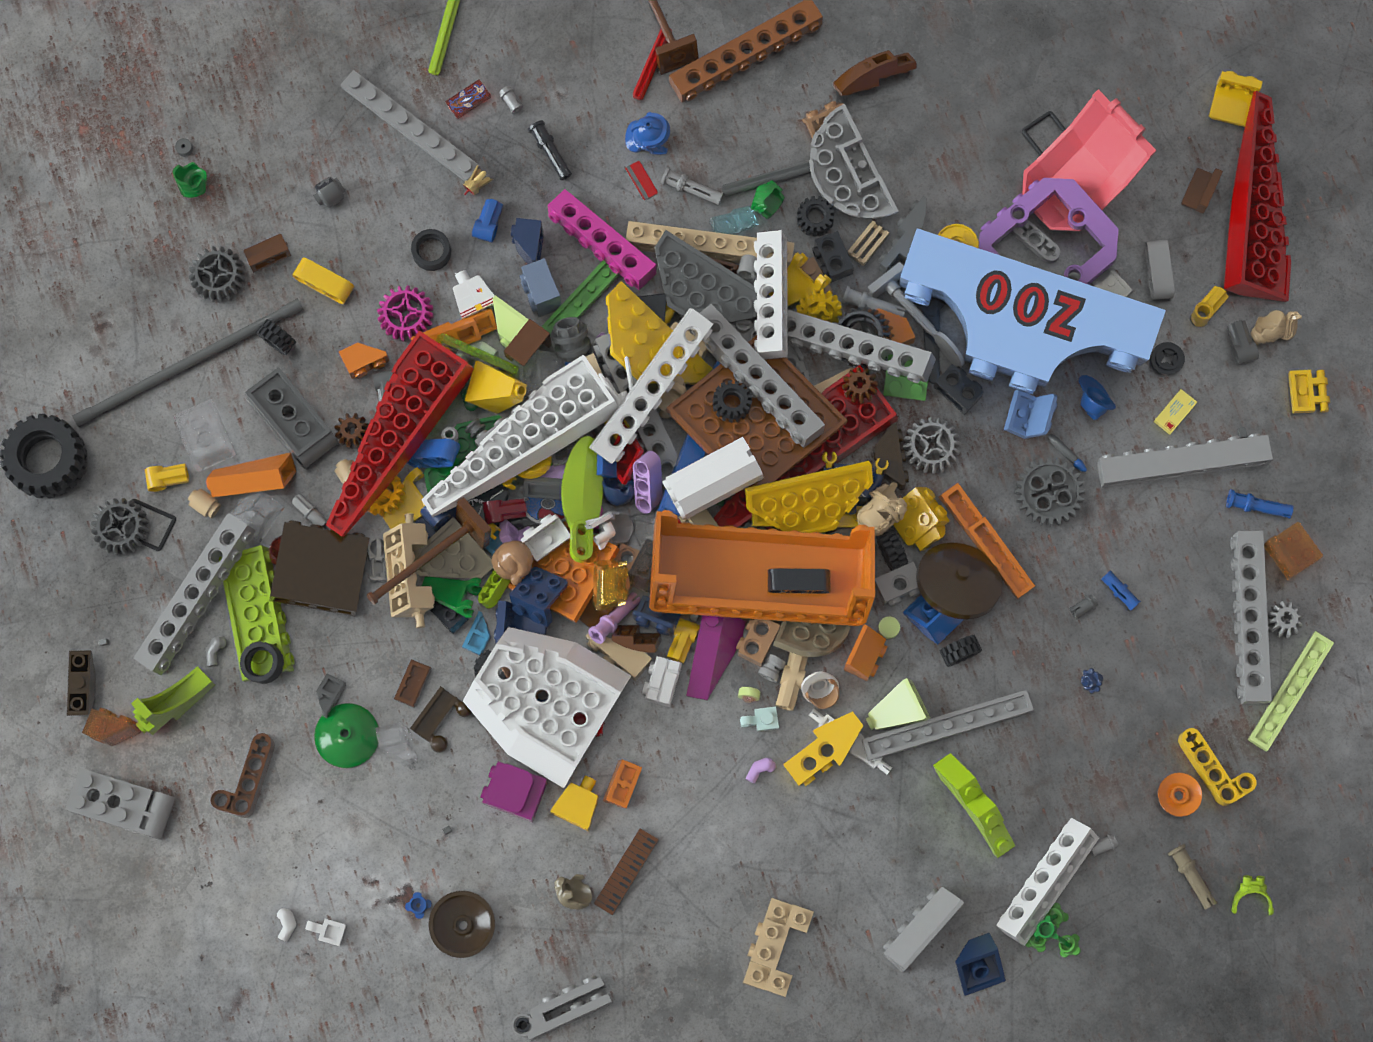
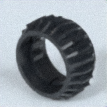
M858 307L857 310L851 308L850 313L844 312V317H839L838 325L852 328L860 321H867L873 323L879 337L889 340L894 337V334L890 332L893 327L888 325L890 321L884 319V314H878V310H872L869 307L865 309ZM841 358V361L847 362L848 366H854L855 368L859 366L849 362L846 358ZM863 363L860 364L862 368H868V365Z

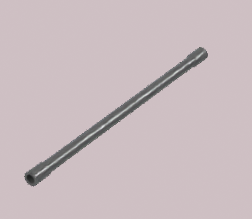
M297 298L277 311L104 401L72 415L79 427L105 411L255 334L266 319L276 323L304 309Z

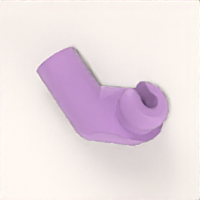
M771 758L755 761L749 770L746 780L755 784L760 773L764 771L773 772L776 768V763Z

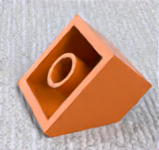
M864 624L845 664L844 671L868 681L869 676L874 678L879 667L875 663L878 657L883 658L888 646L884 645L886 638Z

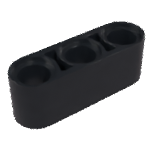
M769 569L768 592L794 594L830 593V570Z

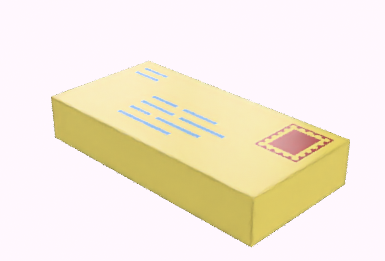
M1180 389L1154 420V423L1171 435L1197 404V401Z

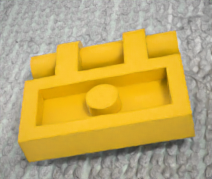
M1311 370L1289 371L1292 413H1314L1316 410L1315 404L1320 405V412H1329L1330 396H1327L1326 386L1328 385V378L1325 377V370H1317L1316 378H1312ZM1313 386L1318 387L1319 396H1314Z

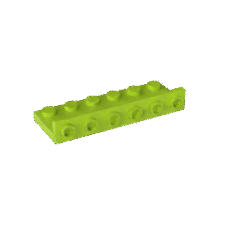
M263 545L245 549L242 551L241 558L231 568L228 578L223 581L239 667L241 654L244 649L251 643L261 641L276 646L283 655V671L292 672L294 671L295 659L289 648L291 639L285 628V623L287 622L286 615L282 611L281 603L269 601L275 573L272 563L274 562L273 552ZM260 650L255 653L251 661V668L255 674L265 675L270 671L273 663L271 653L266 650ZM240 669L242 681H244V682L250 681L249 679H247V678L243 675V673H242V671H241V669Z

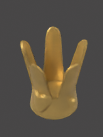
M477 165L469 180H466L463 184L467 189L464 195L469 191L476 195L479 193V189L493 179L489 177L484 178L486 171L481 172Z

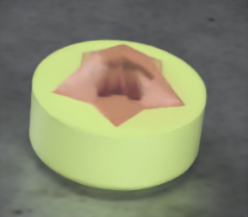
M752 687L739 688L738 697L746 703H751L760 699V691Z

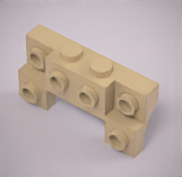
M771 898L764 922L758 923L755 935L759 936L756 944L751 943L747 955L751 957L743 981L744 984L786 997L793 975L778 971L776 967L789 928L807 933L813 911Z

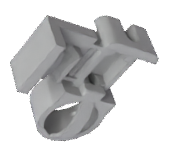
M381 537L371 539L368 544V560H371L372 577L368 579L370 582L378 580L380 582L387 581V577H385L387 576L385 552L381 555V543L384 545L383 538ZM373 542L377 544V555H374L370 550Z

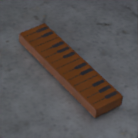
M641 828L638 830L595 900L594 904L613 916L659 839Z

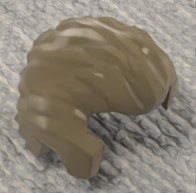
M576 874L570 880L561 876L554 882L557 898L563 906L580 910L586 908L591 903L593 898L592 891L589 885L582 882V879L585 878L583 875Z

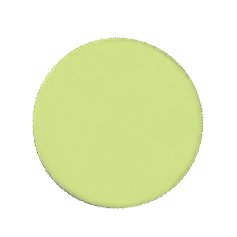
M890 616L883 618L878 625L879 634L886 639L895 638L900 631L898 620Z

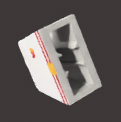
M466 270L455 275L459 284L453 287V292L462 319L487 308H490L492 311L494 310V294L479 275L470 279Z

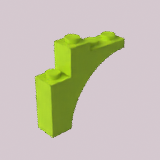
M197 666L177 683L159 694L144 699L136 698L131 703L135 708L133 711L134 717L138 721L136 726L144 734L148 731L154 735L172 717L178 720L208 693L215 684Z
M951 753L935 763L933 766L939 778L969 814L993 854L999 858L1015 847L1003 823L1004 819L998 807L983 793L976 777Z

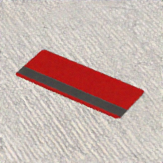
M640 161L625 168L643 200L658 193Z

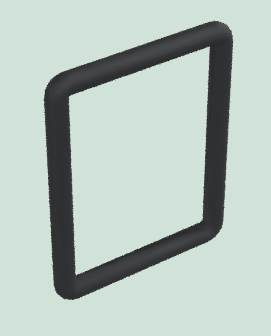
M1052 111L1046 112L1022 129L1023 135L1039 155L1043 152L1026 131L1050 115L1064 132L1066 128Z
M132 499L136 504L172 519L159 547L139 539L142 545L156 551H161L176 522V517L142 501ZM125 511L123 517L127 516L129 512ZM119 523L117 529L121 531L123 524Z

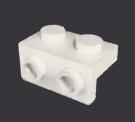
M549 514L540 521V526L535 529L534 527L529 528L523 533L524 537L520 539L522 543L528 546L537 562L570 539V532L556 514L553 516Z

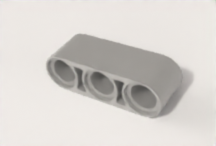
M1168 240L1146 241L1145 258L1151 299L1174 298L1175 288Z

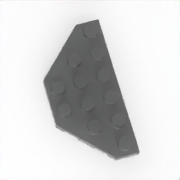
M665 230L654 249L664 294H666L667 307L684 317L689 308L700 313L712 304L729 323L757 317L754 308L757 293L755 292L754 285Z

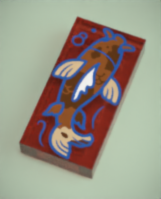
M478 79L445 102L458 120L490 99L491 94L480 79Z

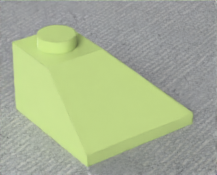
M495 295L493 297L498 335L500 343L506 348L529 319Z

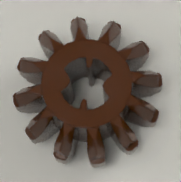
M857 367V373L850 370V377L844 376L843 378L846 383L842 385V389L846 391L845 397L852 396L851 401L853 403L856 402L857 398H859L860 404L864 403V398L871 401L872 397L870 394L876 395L877 390L875 388L879 386L878 381H874L876 375L874 373L869 375V369L867 368L863 373L860 367ZM859 382L863 383L862 389H858Z
M346 413L345 420L342 418L338 419L341 425L334 426L335 430L338 431L334 435L337 439H340V445L346 444V447L350 449L354 444L356 448H359V442L362 441L369 423H365L366 419L364 416L359 418L358 414L354 413L351 418ZM351 428H355L354 434H350Z

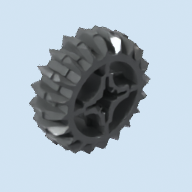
M214 246L212 247V252L204 249L205 254L203 256L197 253L199 260H192L194 267H189V271L192 273L189 275V279L193 281L191 286L196 288L195 292L197 295L202 294V298L205 300L209 297L211 302H214L216 297L219 302H222L224 296L230 300L231 296L229 294L237 295L236 288L242 289L243 285L240 282L246 279L243 276L246 273L245 268L242 267L244 263L242 260H239L238 254H233L231 249L225 252V248L222 246L218 251ZM224 261L233 266V272L224 269ZM219 271L221 272L220 275H218L217 277H214V274H215V273L217 274V272H219ZM202 276L210 279L211 287L202 283Z
M114 498L112 505L105 501L106 508L98 507L101 513H94L93 516L97 521L91 522V525L96 527L91 530V533L96 535L93 538L94 541L99 542L98 546L101 549L105 548L107 553L113 550V553L118 555L121 550L124 555H127L128 548L135 552V544L139 547L142 546L139 539H147V536L143 534V532H149V528L144 526L149 523V520L144 518L147 513L141 511L142 507L139 504L135 505L133 500L127 503V500L122 498L119 503ZM128 511L133 515L119 517L117 512ZM110 517L111 523L107 527H105V524L108 518ZM117 520L123 524L122 531L124 532V534L119 529H117ZM134 523H136L135 530L133 534L130 536L129 531L133 526H135ZM121 536L124 541L113 542L107 538Z

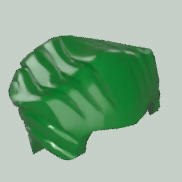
M191 162L184 167L177 165L173 169L174 179L183 197L193 198L206 192L207 173L196 163Z
M772 180L758 186L751 210L759 213L766 219L771 218L784 201L785 197L781 193L783 189Z

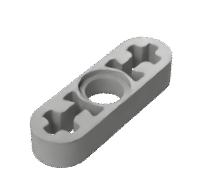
M1015 216L1014 218L1022 219L1024 216ZM1029 220L1022 227L1023 229L1019 228L1018 230L1014 229L1011 231L1018 240L1045 263L1052 264L1058 260L1060 256L1059 246ZM1030 229L1026 237H1024L1023 235L1025 231L1027 232V230ZM1037 235L1041 241L1039 244L1034 245L1030 243L1029 237ZM1045 242V243H1046L1045 247L1042 248V250L1040 251L1039 249L1042 247L1043 243ZM1047 250H1054V256H1046Z

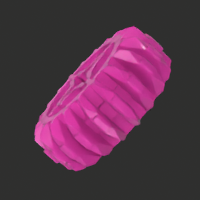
M407 285L405 290L398 286V292L391 289V296L384 294L383 297L386 301L379 302L382 308L377 309V313L380 315L377 319L378 322H381V329H386V335L393 334L392 337L395 340L400 336L401 341L404 342L407 336L411 341V337L417 334L418 331H427L426 326L432 325L429 319L434 318V314L431 312L434 308L433 305L429 304L431 302L430 298H425L424 291L418 293L417 287L411 291L410 286ZM410 300L417 302L422 307V311L411 307ZM402 301L399 306L394 307L397 302ZM408 309L409 314L407 313V316L403 318L402 313ZM389 316L399 319L401 327L394 325L389 320ZM418 320L414 325L409 327V324L412 321Z

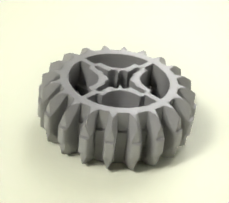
M932 417L928 418L927 423L924 419H920V426L917 423H913V429L907 430L909 436L904 437V441L907 444L903 445V449L908 450L905 453V457H912L909 464L912 465L916 462V470H919L921 466L924 467V474L927 473L928 468L931 469L932 474L936 473V468L941 473L944 472V466L948 469L951 468V462L955 463L957 460L955 455L960 454V450L957 447H960L961 442L955 441L958 439L959 434H952L955 429L953 426L949 429L946 428L948 425L947 421L943 425L940 424V418H937L935 423ZM926 431L936 432L932 436H927L925 434L921 435V433ZM942 435L948 442L949 451L945 450V447L940 443ZM937 439L935 448L933 447V449L928 451L929 444ZM915 440L918 441L919 445H921L924 449L923 454L921 456L915 448ZM932 455L943 457L939 460H927Z

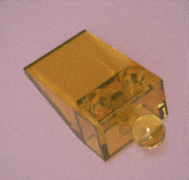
M594 561L593 606L596 610L601 611L625 605V601L628 598V590L626 588L628 567L626 566V561Z

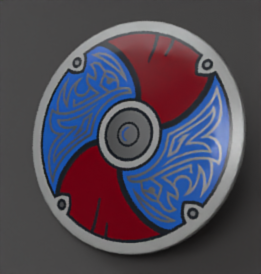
M524 497L527 506L526 516L533 522L541 524L540 521L549 514L552 516L556 514L562 522L566 521L562 500Z

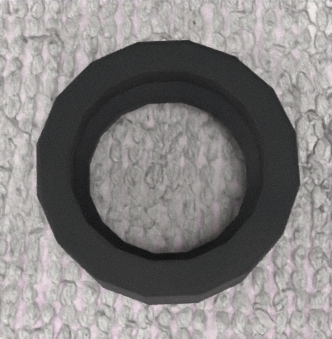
M426 229L419 232L411 243V252L415 263L426 271L442 269L451 258L452 250L448 238L443 232L436 229ZM429 239L440 241L444 248L442 256L434 261H426L419 254L420 245Z
M261 641L254 642L247 646L241 654L240 669L243 675L250 681L261 684L271 683L283 671V655L273 644ZM260 650L268 651L273 658L272 667L265 675H257L251 668L252 658Z

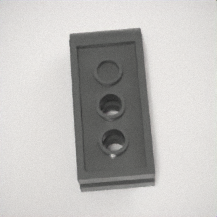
M279 367L245 392L247 401L304 469L339 443L330 428ZM273 397L281 398L279 401L276 402L271 401ZM286 413L294 414L292 417L289 418L284 417Z

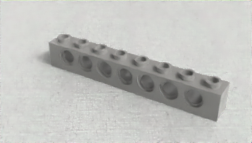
M712 304L699 313L713 323L711 329L718 332L717 334L711 333L706 340L702 339L705 342L706 348L719 357L721 364L733 372L735 379L739 383H744L750 389L752 397L757 398L762 403L763 409L776 418L777 424L790 433L792 440L805 448L819 437L824 431L825 424ZM723 345H730L732 348L726 349ZM737 360H744L746 363L740 364ZM751 375H758L760 378L754 379ZM772 390L774 394H768L765 391ZM780 405H786L789 409H782ZM800 420L803 422V424L798 425L794 423V421Z
M787 309L788 330L791 326H796L794 331L788 332V341L792 345L799 348L803 346L810 347L811 351L820 354L823 351L836 359L843 357L855 365L863 363L875 371L883 369L895 377L903 375L915 383L920 381L927 383L936 360L932 352ZM815 331L814 336L807 338L810 332ZM830 337H835L833 342L826 343ZM849 343H854L852 348L846 349ZM868 349H874L870 355H865ZM893 355L891 360L884 361L886 356ZM913 360L911 366L904 367L907 361Z
M607 333L596 338V345L593 348L597 357H602L605 363L602 365L606 376H611L613 380L612 385L618 394L629 389L628 378L620 379L616 375L618 371H626V369L617 360H611L607 356L611 346L610 334ZM632 376L633 385H635L637 379ZM642 398L638 399L635 402V408L644 409L645 401ZM652 408L648 414L650 417L648 422L643 427L639 426L635 432L640 438L638 442L644 449V452L652 451V448L655 446H661L664 449V453L658 455L661 460V467L670 465L674 469L678 455L657 410ZM630 417L631 421L628 422V423H629V426L631 427L632 424H633V420H632V418ZM646 427H652L655 430V434L646 436L643 430ZM662 473V481L666 480V477L671 474L666 475ZM662 482V490L665 492L666 488Z
M230 513L226 515L133 659L161 676L168 670L171 660L181 650L183 642L194 630V625L199 617L205 613L211 599L217 595L218 588L228 578L231 568L241 558L242 551L246 545L252 541L256 532L255 529ZM235 537L233 543L230 544V540ZM223 555L222 560L218 562L219 557ZM211 573L210 578L206 580L207 575ZM199 591V595L194 599L195 594ZM187 610L186 615L182 617L183 612ZM175 628V632L170 635L172 629ZM163 646L162 652L159 653V649Z
M1237 531L1230 541L1231 550H1234L1231 568L1232 571H1235L1232 589L1233 592H1236L1233 610L1234 613H1237L1234 632L1238 634L1235 653L1236 656H1239L1236 675L1240 677L1237 696L1238 699H1241V705H1267L1272 701L1264 531ZM1249 550L1252 558L1244 557L1242 551ZM1250 571L1253 579H1246L1243 572ZM1245 592H1251L1254 600H1247L1244 595ZM1246 613L1253 614L1255 621L1249 622L1246 619ZM1247 634L1254 635L1256 643L1248 642ZM1248 655H1253L1256 658V665L1248 662ZM1250 676L1257 679V686H1252L1249 683L1248 679Z

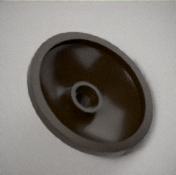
M470 891L451 892L443 896L434 905L428 922L429 933L433 943L443 953L455 958L472 957L483 951L492 940L495 931L494 913L488 902L476 893ZM462 921L467 922V928L464 930L459 927Z

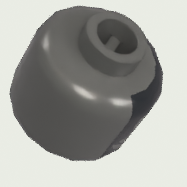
M327 177L314 187L316 194L313 196L320 206L324 204L330 208L344 199L343 193L345 189L337 178Z

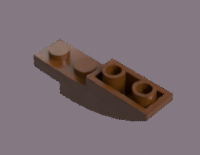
M890 50L868 57L848 69L833 82V87L841 96L851 95L862 90H870L873 87L879 86L880 78H888L891 75L907 73L910 70L917 69V63L908 52L894 56Z

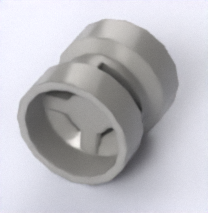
M767 654L764 659L765 664L760 667L758 674L771 682L777 683L780 677L779 672L784 669L786 662L772 654Z

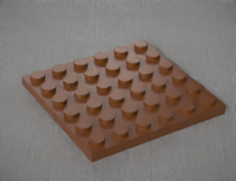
M757 335L748 342L754 349V342L755 340H757ZM786 357L764 360L825 424L823 433L805 448L792 440L790 433L777 424L776 418L763 409L762 403L757 398L752 397L749 414H746L744 419L741 417L738 422H736V419H733V423L729 422L728 418L723 421L722 416L718 417L716 415L717 411L714 412L712 405L716 388L718 386L721 387L723 382L727 384L728 380H732V384H735L736 380L733 372L722 364L666 407V412L708 455L743 437L764 476L762 480L748 487L778 481L845 426L848 421ZM737 360L740 364L746 363L744 360ZM751 375L754 379L760 378L758 375ZM772 390L765 391L768 394H774ZM728 395L724 398V403L728 407L735 408L740 405V399L737 396ZM780 405L782 409H789L786 405ZM800 420L794 421V423L798 425L803 424V422Z

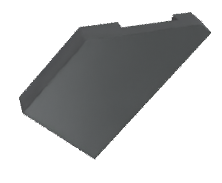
M329 674L325 675L316 690L323 717L325 718L328 717L346 686V682Z

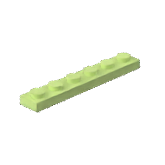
M1316 631L1312 634L1249 736L1248 741L1266 752L1269 750L1334 642Z

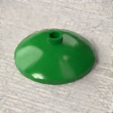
M344 703L334 706L327 718L323 717V715L320 717L315 728L314 740L319 754L329 764L339 768H354L364 764L373 756L379 744L380 731L376 719L367 709L357 704ZM348 730V736L342 737V731Z

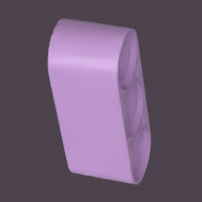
M653 451L646 452L633 464L635 504L637 509L644 514L650 513L661 503L663 498L661 460Z

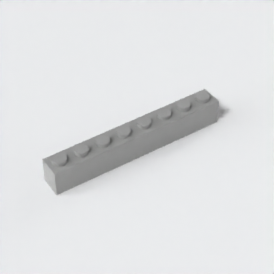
M1254 433L1249 435L1248 438L1240 439V436H1233L1228 438L1227 441L1212 439L1207 441L1206 444L1191 442L1186 444L1185 447L1170 445L1165 447L1164 450L1149 448L1144 450L1143 453L1128 451L1124 452L1122 456L1107 454L1099 459L1097 468L1101 488L1268 465L1273 460L1269 436H1261V433Z

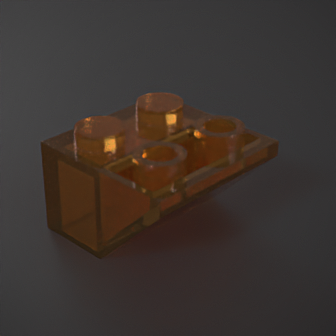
M100 707L99 711L91 710L82 733L93 740L114 746L140 734L141 730L136 726L137 722L133 721V719L123 715L117 718V715L112 713V711Z

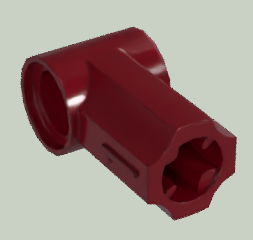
M524 498L482 502L484 518L487 524L503 522L506 519L526 517L527 506Z

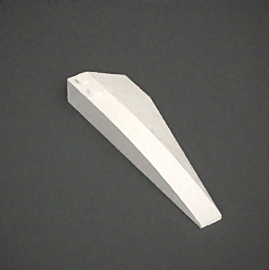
M584 355L547 377L542 382L543 385L537 391L534 390L526 402L521 406L518 405L508 419H504L480 442V446L466 456V460L459 467L455 466L450 471L451 474L444 481L441 480L422 498L432 517L456 507L457 502L463 497L468 501L511 479L611 418L618 406Z

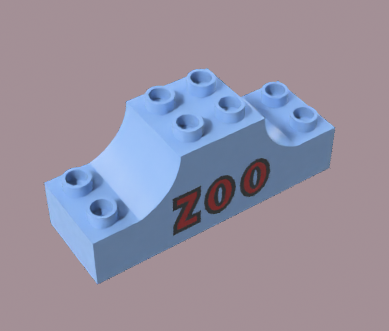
M918 228L900 276V287L906 288L904 293L905 299L929 306L931 297L944 301L954 311L965 334L966 351L964 361L971 363L969 374L993 381L996 372L1011 376L1009 387L1028 394H1033L1036 391L1037 385L1044 387L1060 364L1080 354L1099 352L1108 355L1109 358L1106 364L1108 367L1131 373V370H1135L1136 365L1141 366L1149 360L1166 311Z

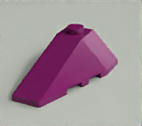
M702 615L686 694L687 697L708 701L737 651V644L741 637H743L745 620L734 617Z

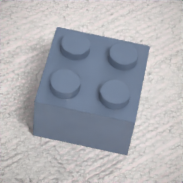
M545 258L521 267L522 275H519L525 294L528 293V302L532 312L536 311L538 317L556 311L561 306V299Z

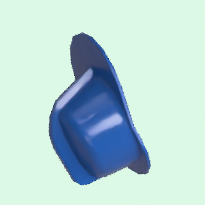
M1081 375L1079 377V384L1083 390L1080 405L1093 420H1097L1108 410L1116 408L1104 387L1096 379L1088 375Z

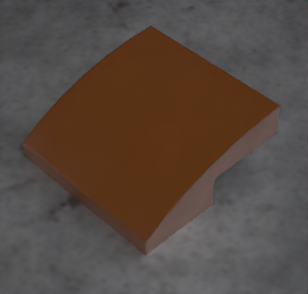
M618 625L616 631L611 636L612 641L618 645L648 653H656L662 641L660 633H640L639 625Z

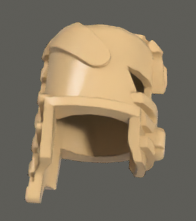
M892 482L890 486L883 484L873 492H870L872 500L863 506L857 514L858 525L875 527V536L882 535L895 522L898 523L899 520H902L907 511V503L902 498H897L894 492L897 483Z

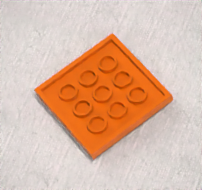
M564 521L563 524L565 525V527H566V528L568 529V531L570 532V528H569L567 522ZM578 530L580 535H584L583 531ZM569 539L538 562L533 557L532 568L539 567L566 579L568 582L567 588L550 606V610L577 623L620 550L618 546L608 542L605 548L600 550L593 539V553L591 557L584 563H578L570 556ZM577 550L579 555H583L581 550ZM510 581L507 588L513 591L517 585H513Z

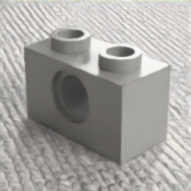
M914 562L875 578V588L884 606L887 604L894 606L902 602L901 598L909 595L912 598L920 594L916 581L917 568ZM897 581L903 582L905 589L897 590L894 587V583Z

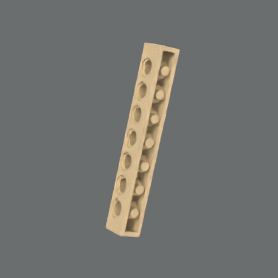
M628 221L626 240L639 251L655 253L654 247L665 230H667L708 257L740 264L741 257L744 255H753L757 258V253L754 249V241L757 238ZM787 242V268L793 258V242ZM774 252L769 253L766 258L772 257Z

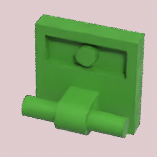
M892 354L888 355L889 361L893 358ZM913 360L907 361L904 367L911 366ZM886 371L884 396L926 400L928 381L927 383L922 381L915 383L908 380L906 376L900 375L895 377Z

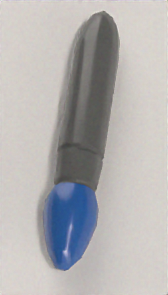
M1053 434L1048 435L1050 442L1073 463L1076 469L1081 472L1087 471L1083 461L1073 454L1058 437Z

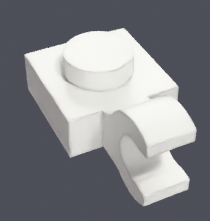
M324 919L323 925L308 921L305 929L319 933V941L340 946L347 925Z

